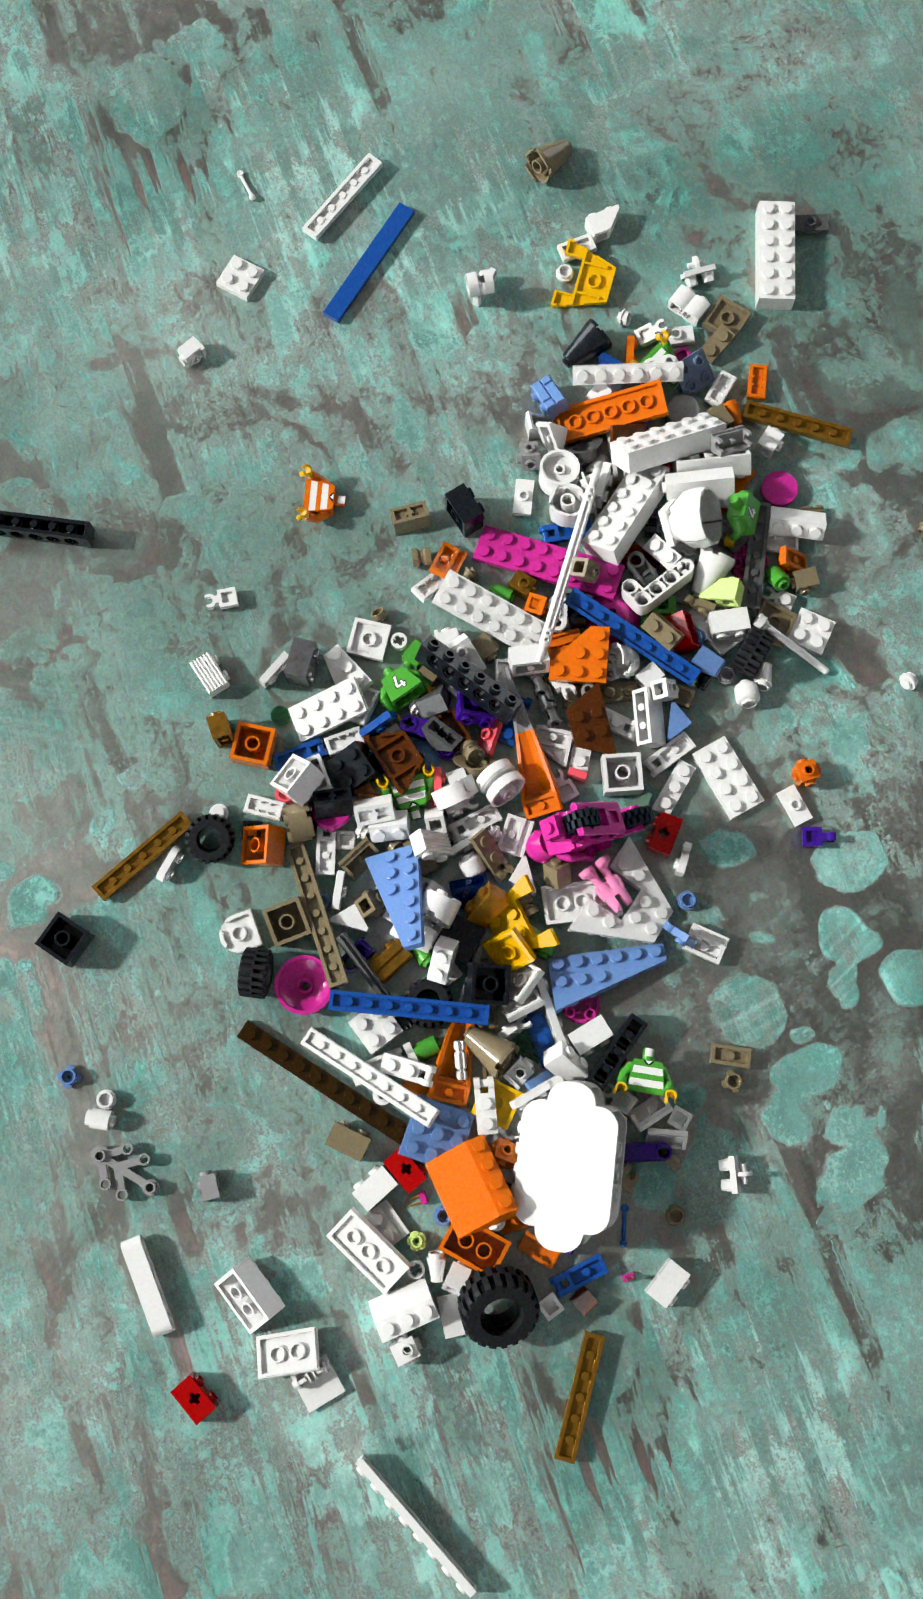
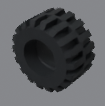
M756 626L750 628L731 663V668L753 678L772 647L775 636Z
M209 813L199 816L189 825L185 833L187 851H190L191 856L197 858V861H203L205 864L218 863L220 860L225 859L233 849L236 838L234 836L235 831L231 827L232 824L227 822L225 817H220L219 814L212 815ZM210 827L220 833L222 841L219 847L207 849L200 843L199 834L203 829Z
M246 947L242 954L238 971L237 988L239 996L265 999L270 989L273 972V954L271 950Z
M427 977L412 983L405 992V997L418 998L422 993L430 991L437 994L442 1001H453L450 989L446 985L427 980ZM409 1018L417 1026L426 1029L436 1028L444 1024V1021Z

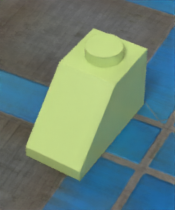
M737 577L721 578L702 592L699 598L717 604L716 607L739 608L745 587Z

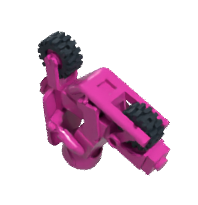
M616 801L573 802L570 805L571 810L558 812L539 821L541 829L534 831L529 836L526 843V852L532 860L541 864L550 861L554 857L568 862L583 860L593 862L596 856L595 853L610 848L612 840L615 838L618 839L643 831L646 826L655 822L654 814L650 805L640 807L632 805L620 810L619 804Z

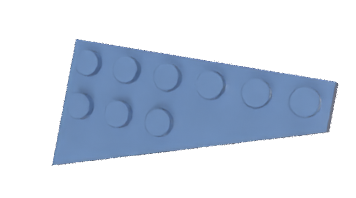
M412 845L364 858L403 948L409 951L424 947L421 858H415Z
M663 943L548 958L547 964L556 1014L562 1012L564 1008L579 1004L580 1001L588 997L592 998L608 991L623 981L632 980L636 975L643 972L647 973L666 964L667 958Z

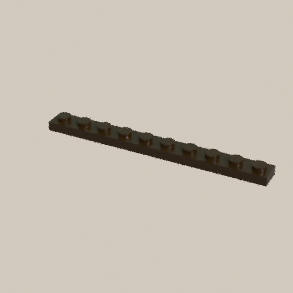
M247 1020L237 1035L239 1039L401 1145L407 1124Z

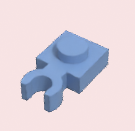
M667 921L662 927L668 933L675 936V942L683 947L688 945L693 949L697 943L692 937Z

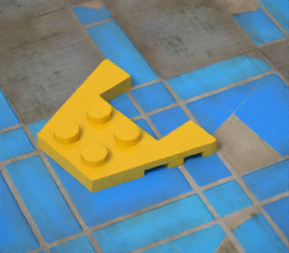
M569 238L565 256L582 260L573 294L554 290L550 307L560 308L607 304L616 267L600 256L594 255L586 247L580 246L572 238Z
M528 875L522 876L507 893L510 904L489 924L493 935L495 936L515 926L531 949L560 945L553 928L537 936L535 935L519 899L532 893L535 889Z

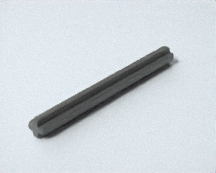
M346 933L340 934L336 938L337 942L375 993L391 995ZM394 1017L403 1031H408L412 1028L413 1023L409 1018Z

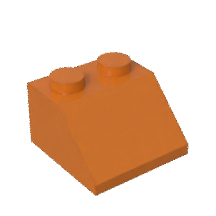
M270 824L243 827L240 865L284 866L286 827ZM257 831H261V838L253 837L251 840L247 839V836H257Z

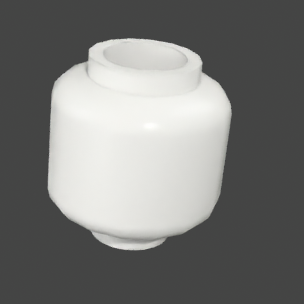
M744 679L735 686L734 694L736 703L739 706L750 709L755 707L760 701L759 688L756 682Z
M471 851L460 857L461 860L458 866L464 878H472L475 881L483 877L482 873L486 871L487 867L478 853Z

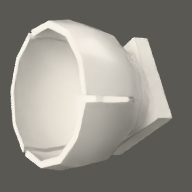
M710 486L695 487L684 491L679 498H671L658 511L667 547L675 546L679 541L692 548H706L719 543L723 522L702 524L703 522L722 520L720 503L716 493Z

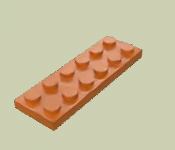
M658 379L569 405V409L562 414L559 413L555 419L558 425L568 428L566 445L610 432V425L640 424L667 416L669 413L661 380Z

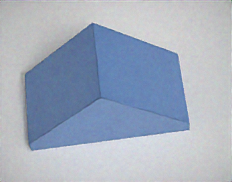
M704 645L695 652L689 661L700 668L702 673L717 677L726 663L723 658Z
M671 702L669 706L666 743H669L679 734L689 729L692 724L676 702Z

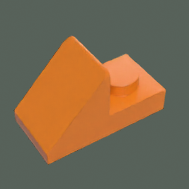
M786 545L779 547L780 554L777 557V566H780L785 573L792 574L793 571L807 568V555Z

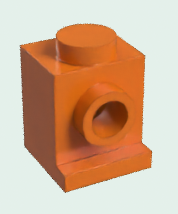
M530 592L524 611L533 616L543 618L544 614L548 612V598Z

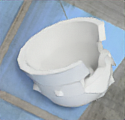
M612 643L609 649L618 654V660L614 664L608 663L607 667L615 671L616 676L614 680L620 677L631 679L630 676L636 675L640 670L639 654L627 644ZM614 655L609 656L611 660L616 658ZM607 673L608 677L613 676L612 673Z

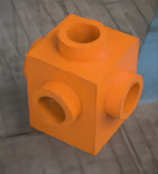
M807 758L796 761L797 764L791 769V774L797 786L805 785V787L816 784L821 774L819 764L815 763L814 759L808 760Z
M499 1137L493 1143L491 1142L489 1147L499 1168L512 1169L515 1162H517L518 1156L515 1152L516 1144L505 1137Z

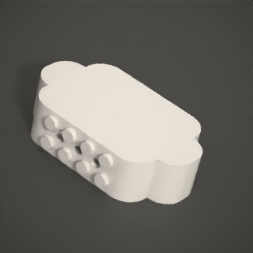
M581 1080L558 1083L551 1089L548 1098L534 1100L523 1110L517 1129L520 1136L515 1148L518 1156L513 1168V1173L516 1176L515 1183L512 1184L511 1193L518 1206L517 1218L524 1224L535 1226V1235L538 1242L548 1250L564 1253L584 1245L591 1235L608 1229L618 1218L627 1121L624 1114L618 1108L612 1105H605L604 1094L596 1084Z

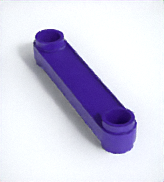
M663 1141L626 1143L624 1163L666 1161L672 1156V1148ZM667 1147V1153L664 1156H659V1148Z

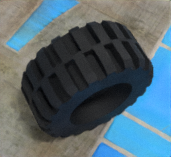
M498 1264L492 1268L490 1266L484 1267L485 1270L476 1271L472 1278L469 1277L465 1281L466 1286L463 1285L460 1289L457 1303L463 1328L466 1334L469 1335V1338L475 1343L478 1342V1345L482 1347L489 1346L490 1349L501 1347V1349L508 1348L507 1346L511 1344L513 1346L517 1345L519 1340H524L529 1336L528 1333L534 1330L536 1327L535 1323L539 1320L540 1304L533 1284L523 1271L517 1268L515 1270L513 1266L506 1265V1267H503L502 1264ZM499 1299L514 1300L512 1306L502 1313H483V1310L493 1301Z

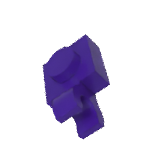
M802 827V847H822V842H835L836 832L822 833V827Z

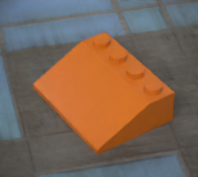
M483 1134L457 1145L425 1164L458 1240L515 1217L518 1206Z

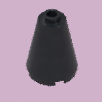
M590 318L562 354L564 357L562 361L567 368H573V365H582L601 355L602 352H607L613 348L609 337L603 329L600 330L597 327L598 324Z

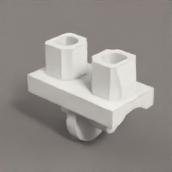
M692 256V262L687 263V268L693 269L684 271L680 275L681 281L685 280L686 286L691 288L698 285L696 276L702 275L703 284L713 282V271L716 269L715 263L700 267L705 264V259L699 260L698 256Z
M738 1155L728 1156V1158L719 1160V1170L730 1171V1179H721V1190L732 1191V1194L742 1192L740 1176L742 1184H748L747 1176H752L753 1171L746 1170V1163L740 1164L741 1172L739 1171Z

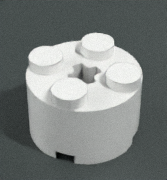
M567 483L559 488L557 486L552 490L549 496V514L552 522L561 527L574 528L584 497L581 487Z
M426 887L423 892L424 920L430 923L433 921L438 923L437 926L449 929L462 902L455 898L447 897L448 893L444 890L437 889L436 891Z

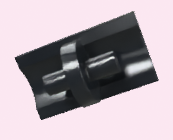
M658 504L648 520H655V525L646 524V537L651 538L655 533L662 537V525L658 511L664 504Z

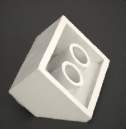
M250 1256L232 1268L214 1284L249 1334L253 1333L285 1307L281 1297L274 1291L268 1279L264 1277Z
M425 1276L368 1301L382 1343L440 1318L439 1310Z

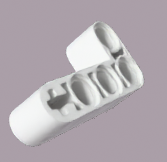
M690 559L680 560L645 588L636 580L627 579L622 583L621 597L635 613L646 615L692 580L694 563Z

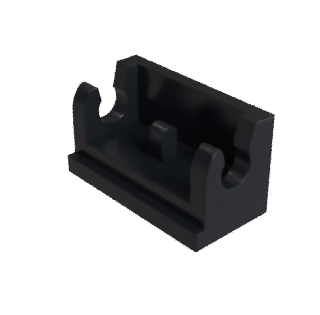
M350 786L319 790L312 793L316 820L354 815Z

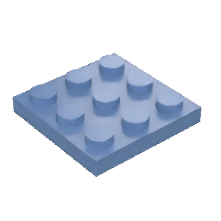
M418 1095V1097L440 1110V1113L430 1128L410 1116L398 1154L426 1164L467 1141L475 1115Z

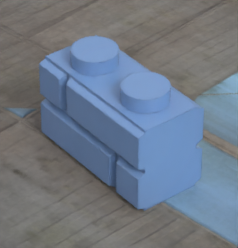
M550 375L531 385L533 391L531 397L535 403H540L539 408L543 415L547 414L550 419H553L559 413L562 414L569 409L565 396Z

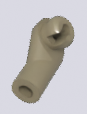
M667 1150L658 1151L659 1156H664L667 1153ZM672 1152L670 1159L665 1162L669 1164L672 1171H677L680 1169L681 1160Z

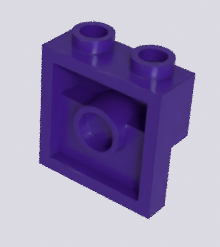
M457 690V703L455 705L456 721H461L463 725L478 724L481 728L492 727L496 718Z

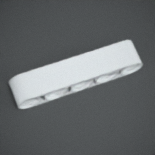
M140 1234L121 1242L122 1253L153 1337L158 1338L175 1331V1323L144 1238Z

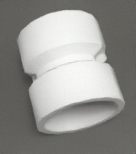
M491 269L480 270L479 274L476 272L465 273L469 298L479 296L480 293L486 295L495 292Z

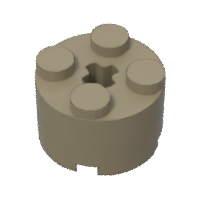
M309 801L303 806L296 803L282 807L289 843L317 839Z

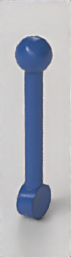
M622 1204L620 1207L622 1211V1240L619 1244L620 1247L625 1248L627 1246L626 1212L629 1210L627 1204Z

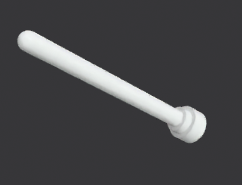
M759 614L754 620L752 626L766 630L775 636L776 639L823 674L829 673L827 666L770 625L767 620L768 617L764 614Z

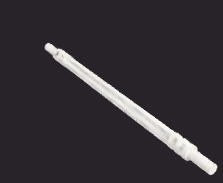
M597 468L593 469L590 483L586 486L539 640L540 647L536 662L540 665L543 663L547 647H550L571 577L569 572L573 557H577L597 492L596 485L601 472Z

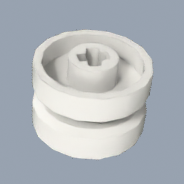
M563 449L549 451L543 456L540 461L538 482L545 494L550 496L554 488L557 486L559 488L567 483L578 486L580 472L578 458L573 453Z
M504 758L489 765L477 778L476 785L479 791L486 795L488 802L492 806L498 807L512 800L525 785V778L520 772L515 771V766L509 759Z

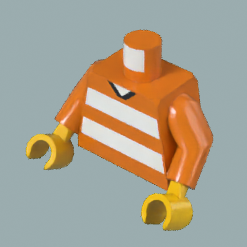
M304 464L301 466V468L306 470V473L301 471L299 475L301 477L308 476L309 479H306L303 507H299L296 512L301 514L296 516L298 521L305 519L306 521L320 523L334 516L335 506L346 507V496L336 495V487L332 482L317 472L312 471L310 465Z

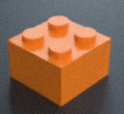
M238 721L229 758L233 763L270 770L278 738L276 729Z

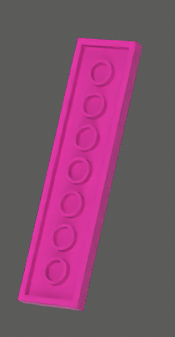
M484 525L472 559L473 561L514 573L519 569L534 579L557 585L567 548ZM578 552L577 557L589 558L600 564V574L596 583L580 582L570 577L567 588L573 590L576 587L585 594L613 602L625 571V565L611 564L594 556Z

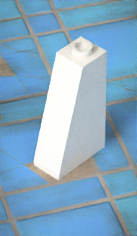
M733 467L665 474V482H661L662 493H666L668 501L671 498H679L684 491L710 486L716 493L721 508H728V498L731 494L735 493Z

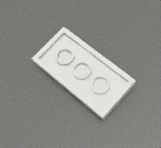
M352 676L288 708L301 743H306L369 712L356 677Z
M725 736L692 753L691 757L730 820L764 802L762 795Z
M589 880L572 882L560 890L549 886L540 887L546 926L572 923L588 898L601 905L616 917L623 916V909L615 913L595 893L596 886ZM616 895L615 898L618 900V902H619L620 905L622 906L621 899L619 898L618 895Z
M354 1206L326 1235L383 1294L412 1265Z

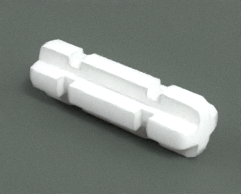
M463 1040L454 1041V1050H456L454 1052L455 1068H457L456 1078L458 1080H466L468 1078L467 1071L465 1070L467 1068L466 1052L464 1051L466 1049L465 1042Z

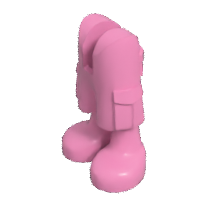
M605 854L593 865L603 875L606 882H602L592 865L588 866L578 875L583 880L591 881L596 886L594 891L600 899L605 901L615 913H618L623 908L615 898L616 895L619 896L626 906L633 901L619 875H612L608 864L611 858L608 854Z

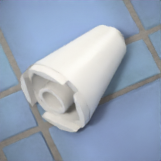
M710 547L701 548L691 591L694 592L693 596L699 598V595L719 579L725 578L735 565V559Z

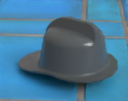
M594 436L577 441L568 449L569 452L578 458L580 468L596 460L597 450L602 444L603 439L600 436Z

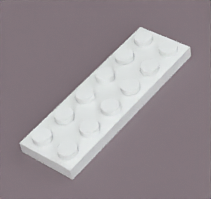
M449 569L431 602L510 647L538 643L545 625L544 621Z

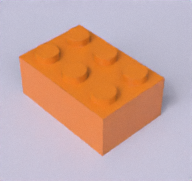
M451 1224L438 1249L476 1271L485 1270L484 1267L490 1266L492 1268L495 1265L501 1264L512 1241L488 1228L458 1240Z

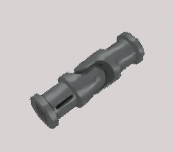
M545 673L532 674L529 677L530 682L534 685V693L542 713L546 716L548 728L559 727L563 724V718L558 713V705L550 685H547Z

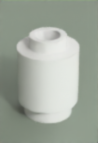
M88 1109L84 1123L89 1128L109 1131L111 1127L115 1126L116 1116L110 1110Z

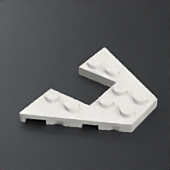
M628 837L610 864L609 870L614 874H618L622 880L639 891L622 919H619L588 898L568 928V932L574 931L607 938L628 939V941H641L648 944H653L663 929V925L672 915L673 910L631 838Z

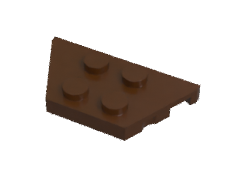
M597 683L566 709L574 746L606 754H617L600 685Z
M404 730L395 731L394 733H380L378 736L365 735L363 738L400 796H404L425 763L420 753Z

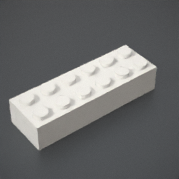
M759 201L755 213V309L791 310L795 301V202Z
M702 412L692 418L685 417L682 418V421L668 422L662 427H652L649 431L636 432L629 437H619L616 441L610 442L612 464L628 474H633L710 450V433L725 430L726 423L706 412Z
M659 465L633 474L626 473L581 541L587 555L594 556L611 564H620L665 493H662L661 482H665V474L670 473L669 467Z

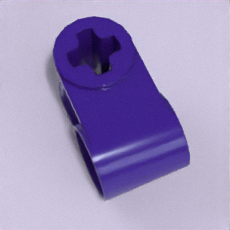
M405 715L400 720V729L404 730L408 736L427 741L421 728L429 719ZM408 722H411L412 726L406 728V724H408Z
M362 936L354 945L367 961L377 950L372 948L365 941L366 938ZM346 953L342 956L343 963L349 958ZM354 964L350 968L345 966L346 972L352 973L357 970V967Z

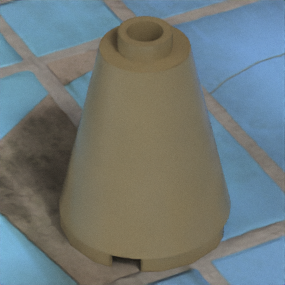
M562 139L528 150L524 159L527 158L525 167L531 178L536 182L539 180L540 184L548 182L572 155V144L566 139Z
M478 1026L469 1027L463 1035L466 1045L495 1079H497L498 1075L502 1076L514 1061L512 1059L513 1054L518 1055L520 1046Z

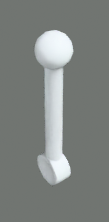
M238 170L237 177L241 178L249 193V199L255 200L256 195L251 192L244 178L243 171Z

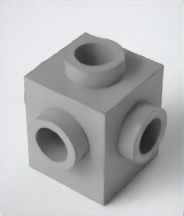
M538 441L519 442L520 452L517 453V464H521L522 471L540 470L543 451H539Z

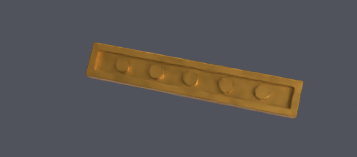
M747 400L742 415L743 420L775 427L779 430L848 448L853 433L852 428Z
M180 811L91 887L106 902L184 836L191 821Z
M589 1331L584 1332L556 1445L555 1459L575 1464L605 1341V1336Z

